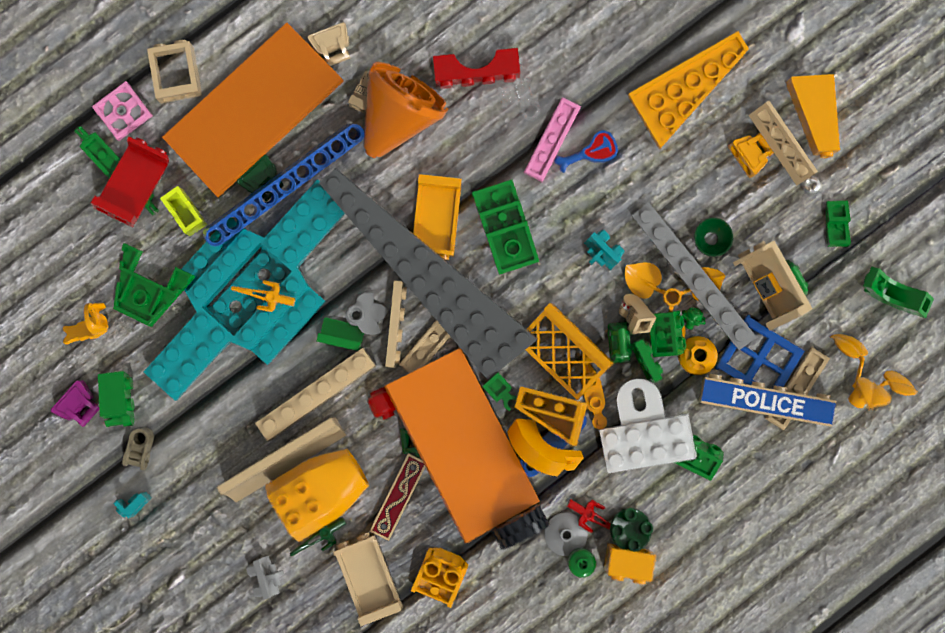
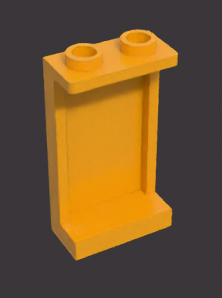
M419 174L413 234L444 260L448 261L449 257L454 258L462 179Z

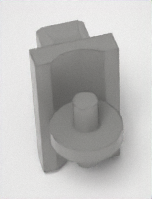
M269 555L253 561L252 564L246 567L248 575L250 577L257 576L259 581L252 588L255 597L268 599L280 593L278 586L281 585L279 577L284 575V571L276 570L275 564H271Z

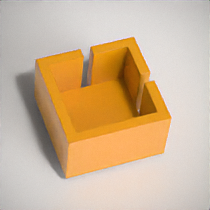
M607 543L603 569L613 580L624 581V578H630L633 580V583L645 585L646 581L652 582L656 555L648 549H641L635 552L620 549L616 544Z

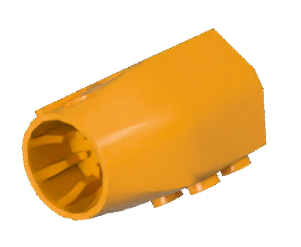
M348 449L310 458L265 485L269 501L289 534L298 542L343 515L369 487L364 472Z

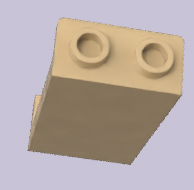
M775 240L768 244L763 241L753 246V252L748 249L738 255L739 259L733 262L734 266L740 263L743 265L752 283L772 272L783 290L763 301L772 317V320L765 323L769 331L797 319L813 309Z
M369 532L356 537L358 541L349 543L347 540L337 544V549L333 551L359 615L358 621L360 626L402 611L403 608L376 535L370 536Z

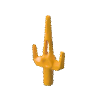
M263 280V284L272 287L270 291L231 287L233 291L267 301L268 306H257L258 310L273 312L276 309L277 303L294 306L296 298L279 294V283ZM252 292L262 293L266 295L265 297L253 294Z

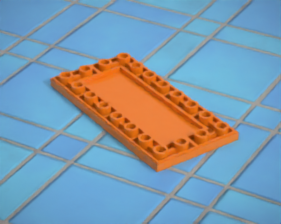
M286 22L162 138L219 198L250 167L340 86L344 80Z
M461 348L384 386L464 543H468L540 502Z

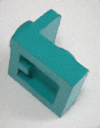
M147 492L136 493L128 500L129 505L123 499H118L113 504L117 507L116 511L124 518H131L152 497Z

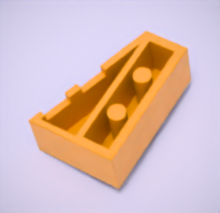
M520 386L515 408L570 445L577 446L587 403Z

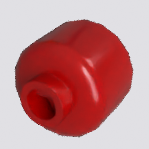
M385 387L369 393L370 397L367 399V403L374 417H382L383 420L395 416L394 411L396 408Z

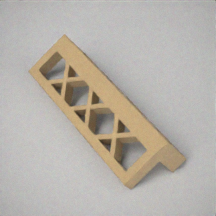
M767 101L748 115L796 186L818 172L770 101Z

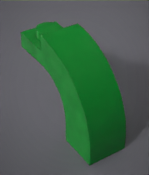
M871 266L869 273L864 278V292L871 297L901 311L923 318L927 317L934 298L927 291L901 284L888 277L880 268Z

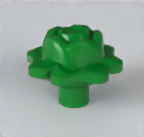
M690 307L688 310H682V316L687 321L685 325L687 329L692 330L695 325L706 324V318L699 308Z

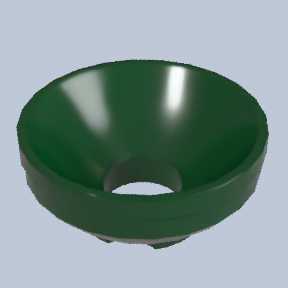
M705 219L695 229V246L706 256H721L732 246L733 231L730 225L722 219ZM714 233L717 236L716 244L709 245L705 240L706 234Z

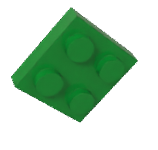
M643 339L632 343L631 349L646 379L652 383L663 379L661 376L663 370L658 361H653L651 357L653 351L649 343H644Z

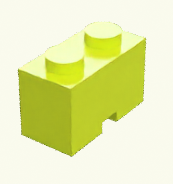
M179 186L160 198L186 235L192 236L208 225L188 195Z

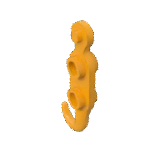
M586 355V361H591V359ZM586 363V376H595L597 373L591 363ZM586 378V384H587L592 378ZM599 378L583 395L585 403H587V409L594 414L592 419L593 427L601 430L606 427L607 419L602 414V410L605 407V398Z

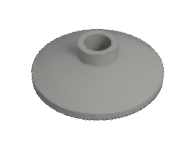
M563 512L553 516L548 521L550 525L546 527L544 532L545 541L554 553L569 556L574 549L585 546L588 532L578 525L579 517L577 515ZM569 531L571 533L570 538L564 539L563 533Z

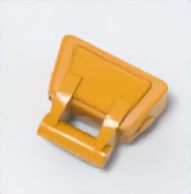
M761 133L753 138L750 135L738 138L728 145L729 150L749 178L758 174L767 164V157L774 154ZM757 141L759 142L765 153L761 151V149L756 143Z

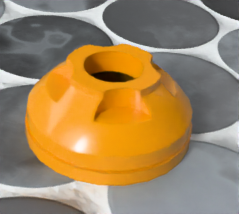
M701 336L688 338L684 353L678 355L682 368L694 375H703L711 371L718 358L715 345L709 339ZM697 349H703L706 352V358L702 362L694 358V352Z

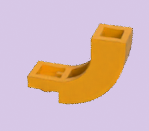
M515 419L507 431L510 442L519 457L529 466L544 474L558 476L562 470H575L584 458L582 451L562 450L549 445L541 437L534 420Z

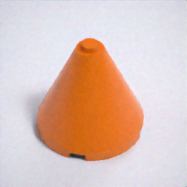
M375 62L368 74L363 146L366 149V154L372 158L384 156L441 120L448 111L447 107L444 110L447 104L445 100L429 85L414 75H411L409 78L399 73L401 68L384 62Z

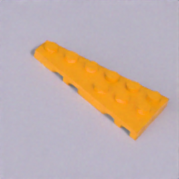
M739 31L628 93L627 96L659 150L749 50Z

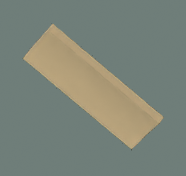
M330 418L221 484L217 489L221 495H226L235 502H238L347 435L337 418Z

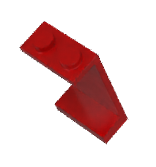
M128 136L127 142L129 146L99 197L94 196L91 205L93 209L133 228L170 161L167 153L161 148L155 147L154 149L147 146V142L138 137L133 139Z

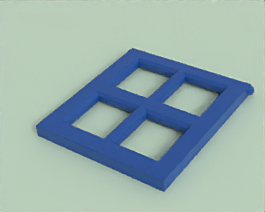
M750 315L745 316L744 322L748 327L767 339L758 353L745 346L740 349L754 358L745 374L727 364L736 350L735 345L731 341L717 362L715 369H720L733 378L744 380L743 384L752 385V381L756 382L753 380L754 376L763 364L780 374L774 385L784 387L805 351L775 332L769 331L768 328L750 318ZM774 343L792 353L783 369L765 359Z

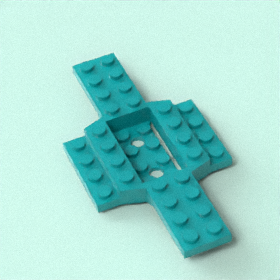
M318 179L265 238L243 228L219 246H212L205 242L182 267V270L195 275V278L184 291L197 313L144 370V373L175 401L186 392L214 359L231 343L252 351L265 364L269 365L326 302L310 288L299 269L307 256L345 215L342 209L319 184L320 181ZM230 217L226 224L228 228H233L237 222ZM216 230L209 240H217L219 238V231ZM261 247V252L218 300L211 307H207ZM262 269H268L271 275L267 281L279 283V294L296 298L294 306L277 303L276 309L273 312L258 310L257 306H268L267 301L233 291L231 287L270 291L272 287L263 284V281L258 276ZM252 292L253 294L265 297L266 295L262 293ZM233 301L241 303L242 309L240 312L233 313L230 310V304Z

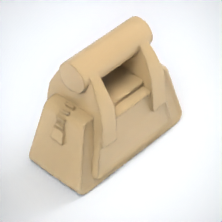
M344 22L308 36V40L313 46L312 48L320 56L325 57L324 60L329 66L351 59L348 51H346V47L349 46V36ZM341 49L342 53L329 57L330 53Z

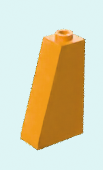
M834 74L794 76L786 81V86L813 156L820 155V158L833 157V154L840 151Z

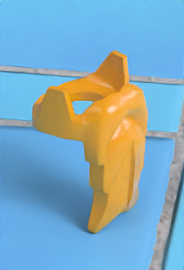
M85 304V321L78 322L77 325L64 326L63 331L67 335L63 343L67 345L79 340L95 339L105 334L108 330V320L103 314L99 313L106 308L105 304Z

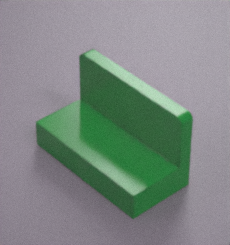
M324 318L321 333H318L316 341L359 351L362 347L364 333L360 331L358 326H353L348 322Z

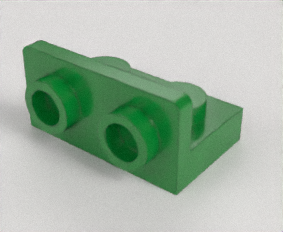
M680 311L653 313L656 317L650 331L653 357L683 354L686 349V340L682 335L684 319L680 315Z
M692 434L697 457L673 463L711 481L723 462L724 452L717 445L708 444L697 435Z

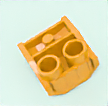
M428 548L411 591L431 597L447 604V607L451 608L469 564L461 556L445 549Z

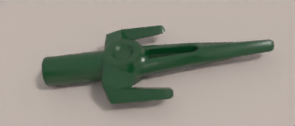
M341 517L330 525L324 526L290 552V556L325 539L329 542L321 550H327L336 544L333 532L346 525L347 522ZM318 535L320 536L319 539H317V540H315L314 542L308 544V542H310L312 539H314V538L317 537Z

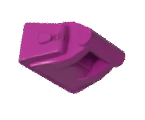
M78 380L51 408V412L66 420H75L84 427L99 411V405L94 402V396L85 381ZM85 406L90 407L83 416L80 414Z

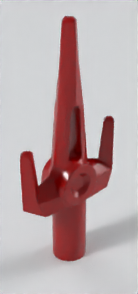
M572 499L568 501L566 506L580 514L578 519L580 527L592 533L593 529L585 524L587 521H591L610 530L611 523L594 512V507L604 510L605 506L594 500L587 502L585 507ZM594 516L600 519L601 521L605 522V524H602L595 520Z

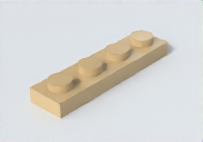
M394 281L385 365V367L395 368L396 364H400L401 351H397L398 342L402 343L403 330L399 329L400 321H404L405 308H401L402 300H406L407 287H403V281Z

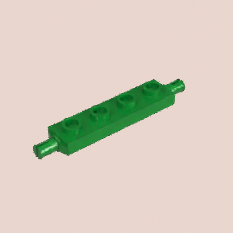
M82 126L78 127L79 130L76 129L75 133L83 140L80 148L110 179L121 160L120 157L97 133L89 135ZM153 193L145 205V208L152 216L156 214L155 212L158 213L159 211L151 202L155 196Z

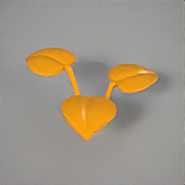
M643 262L626 265L625 280L630 291L643 299L651 297L654 290L663 294V301L669 306L668 312H673V307L680 303L682 295L691 292L689 288L683 291L675 288L665 291L656 287L661 283L662 275L659 268L652 263ZM701 267L720 290L725 274L714 268ZM692 293L693 298H694L695 300L699 301V300L696 298V296ZM685 325L682 328L683 337H685L686 333Z
M835 334L830 337L845 355L851 358H859L860 360L856 379L852 385L855 389L848 398L853 406L863 408L866 404L868 409L890 403L891 396L883 388L885 385H889L894 392L901 395L912 396L917 394L918 391L912 383L895 371H886L883 375L886 380L879 385L861 377L865 361L864 356L868 354L866 347L859 340L848 335Z

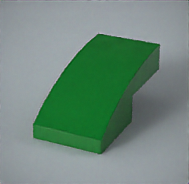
M827 201L825 214L827 247H847L851 244L848 224L851 221L848 201Z

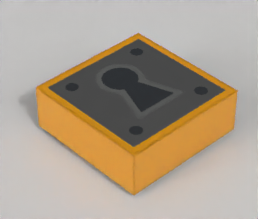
M772 272L753 282L763 301L783 291Z

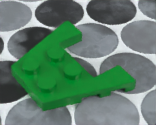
M123 243L121 250L124 251L123 259L119 264V269L121 270L120 280L116 285L113 309L152 327L192 282L195 275L175 267L168 285L165 287L134 272L143 251Z

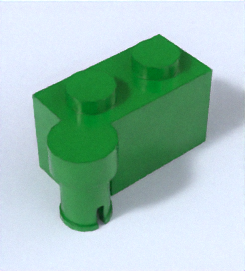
M124 371L98 374L99 411L101 418L108 419L104 420L106 427L123 425L124 427L134 426L135 418L133 411L135 404L133 398H131L133 379Z

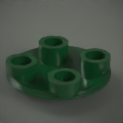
M626 508L619 511L613 517L610 524L611 538L623 550L636 552L643 549L648 544L653 532V525L642 511L634 508Z

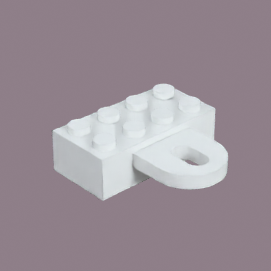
M633 379L621 387L617 396L621 425L600 430L608 473L691 460L697 457L688 414L665 417L660 391L655 384L646 379ZM635 388H640L644 392L646 401L644 411H638L634 407L632 391Z

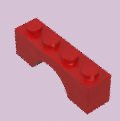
M518 48L496 50L493 60L485 67L478 69L465 67L457 60L454 54L433 56L436 86H440L442 89L451 88L455 84L467 87L474 85L476 82H482L487 85L495 83L496 80L514 82L517 78H520Z

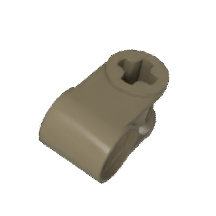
M142 427L131 432L123 456L122 464L124 466L132 465L140 467L141 470H146L154 440V434L151 429ZM140 432H142L146 437L144 443H141L138 440V434Z

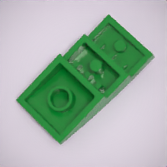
M513 179L472 192L498 274H504L540 262Z

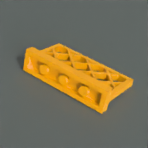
M549 303L544 308V311L527 328L532 334H537L538 340L537 346L528 347L525 350L576 400H579L607 369L614 364L599 347L552 303ZM545 316L552 322V331H540V322ZM555 326L558 327L561 331H555ZM552 333V346H540V334ZM555 333H564L567 336V346H555ZM570 340H571L576 346H570ZM555 348H567V361H556ZM570 348H579L583 352V361H571ZM540 349H552V361L544 362L541 359ZM586 355H587L592 361H586ZM568 363V376H559L556 373V364ZM571 363H583V376H571ZM586 363H595L601 370L595 376H586ZM586 378H592V379L586 384ZM571 379H583V389L578 394L571 388Z

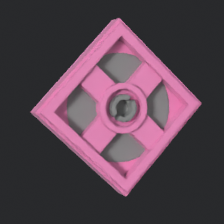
M127 81L92 106L118 141L153 116Z

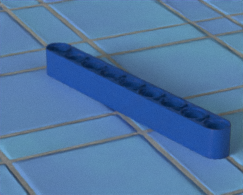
M346 124L209 224L203 231L205 241L212 246H219L360 143L364 138L363 128L357 124ZM351 128H355L357 132L354 139H350L348 136ZM335 140L340 144V148L336 152L331 148V144ZM317 153H321L323 156L320 164L314 162V156ZM303 165L306 173L304 176L299 177L297 175V168ZM283 178H287L289 185L286 189L282 190L279 183ZM270 191L272 195L271 200L263 202L262 194ZM248 204H253L254 212L251 215H246L244 212V208ZM230 217L237 219V224L233 228H228L226 224ZM213 230H218L219 238L215 241L209 240V233Z

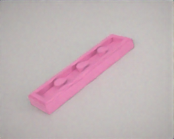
M563 97L561 98L524 174L543 183L581 106Z

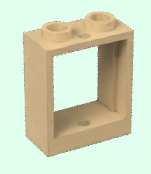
M177 40L171 45L156 44L153 48L147 49L155 98L160 103L202 96L195 51L189 41ZM186 52L191 84L162 89L157 57Z

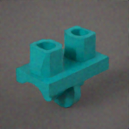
M601 230L598 233L594 232L584 244L589 248L587 253L592 257L588 263L592 265L596 261L601 267L605 265L611 271L622 260L621 256L625 251L620 245L616 244L611 249L606 244L610 236L605 230Z

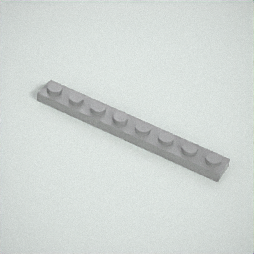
M648 202L632 215L633 219L735 347L740 350L754 340L756 335L651 204Z

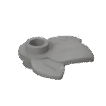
M373 293L361 294L357 298L356 303L351 305L345 313L349 324L358 326L362 333L368 335L380 333L377 322L384 319L388 313L386 307L373 303ZM354 312L360 313L358 319L352 317Z

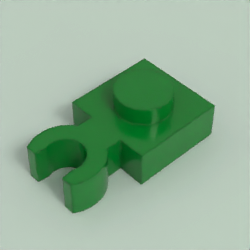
M498 372L482 387L496 402L502 399L505 409L510 411L512 409L508 406V401L510 399L516 401L517 397L508 393L512 387Z

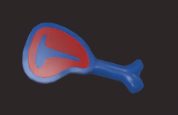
M603 130L597 132L590 144L580 152L567 157L556 156L554 162L560 166V171L565 173L566 168L570 164L583 159L593 163H603L614 159L618 153V146L613 135Z

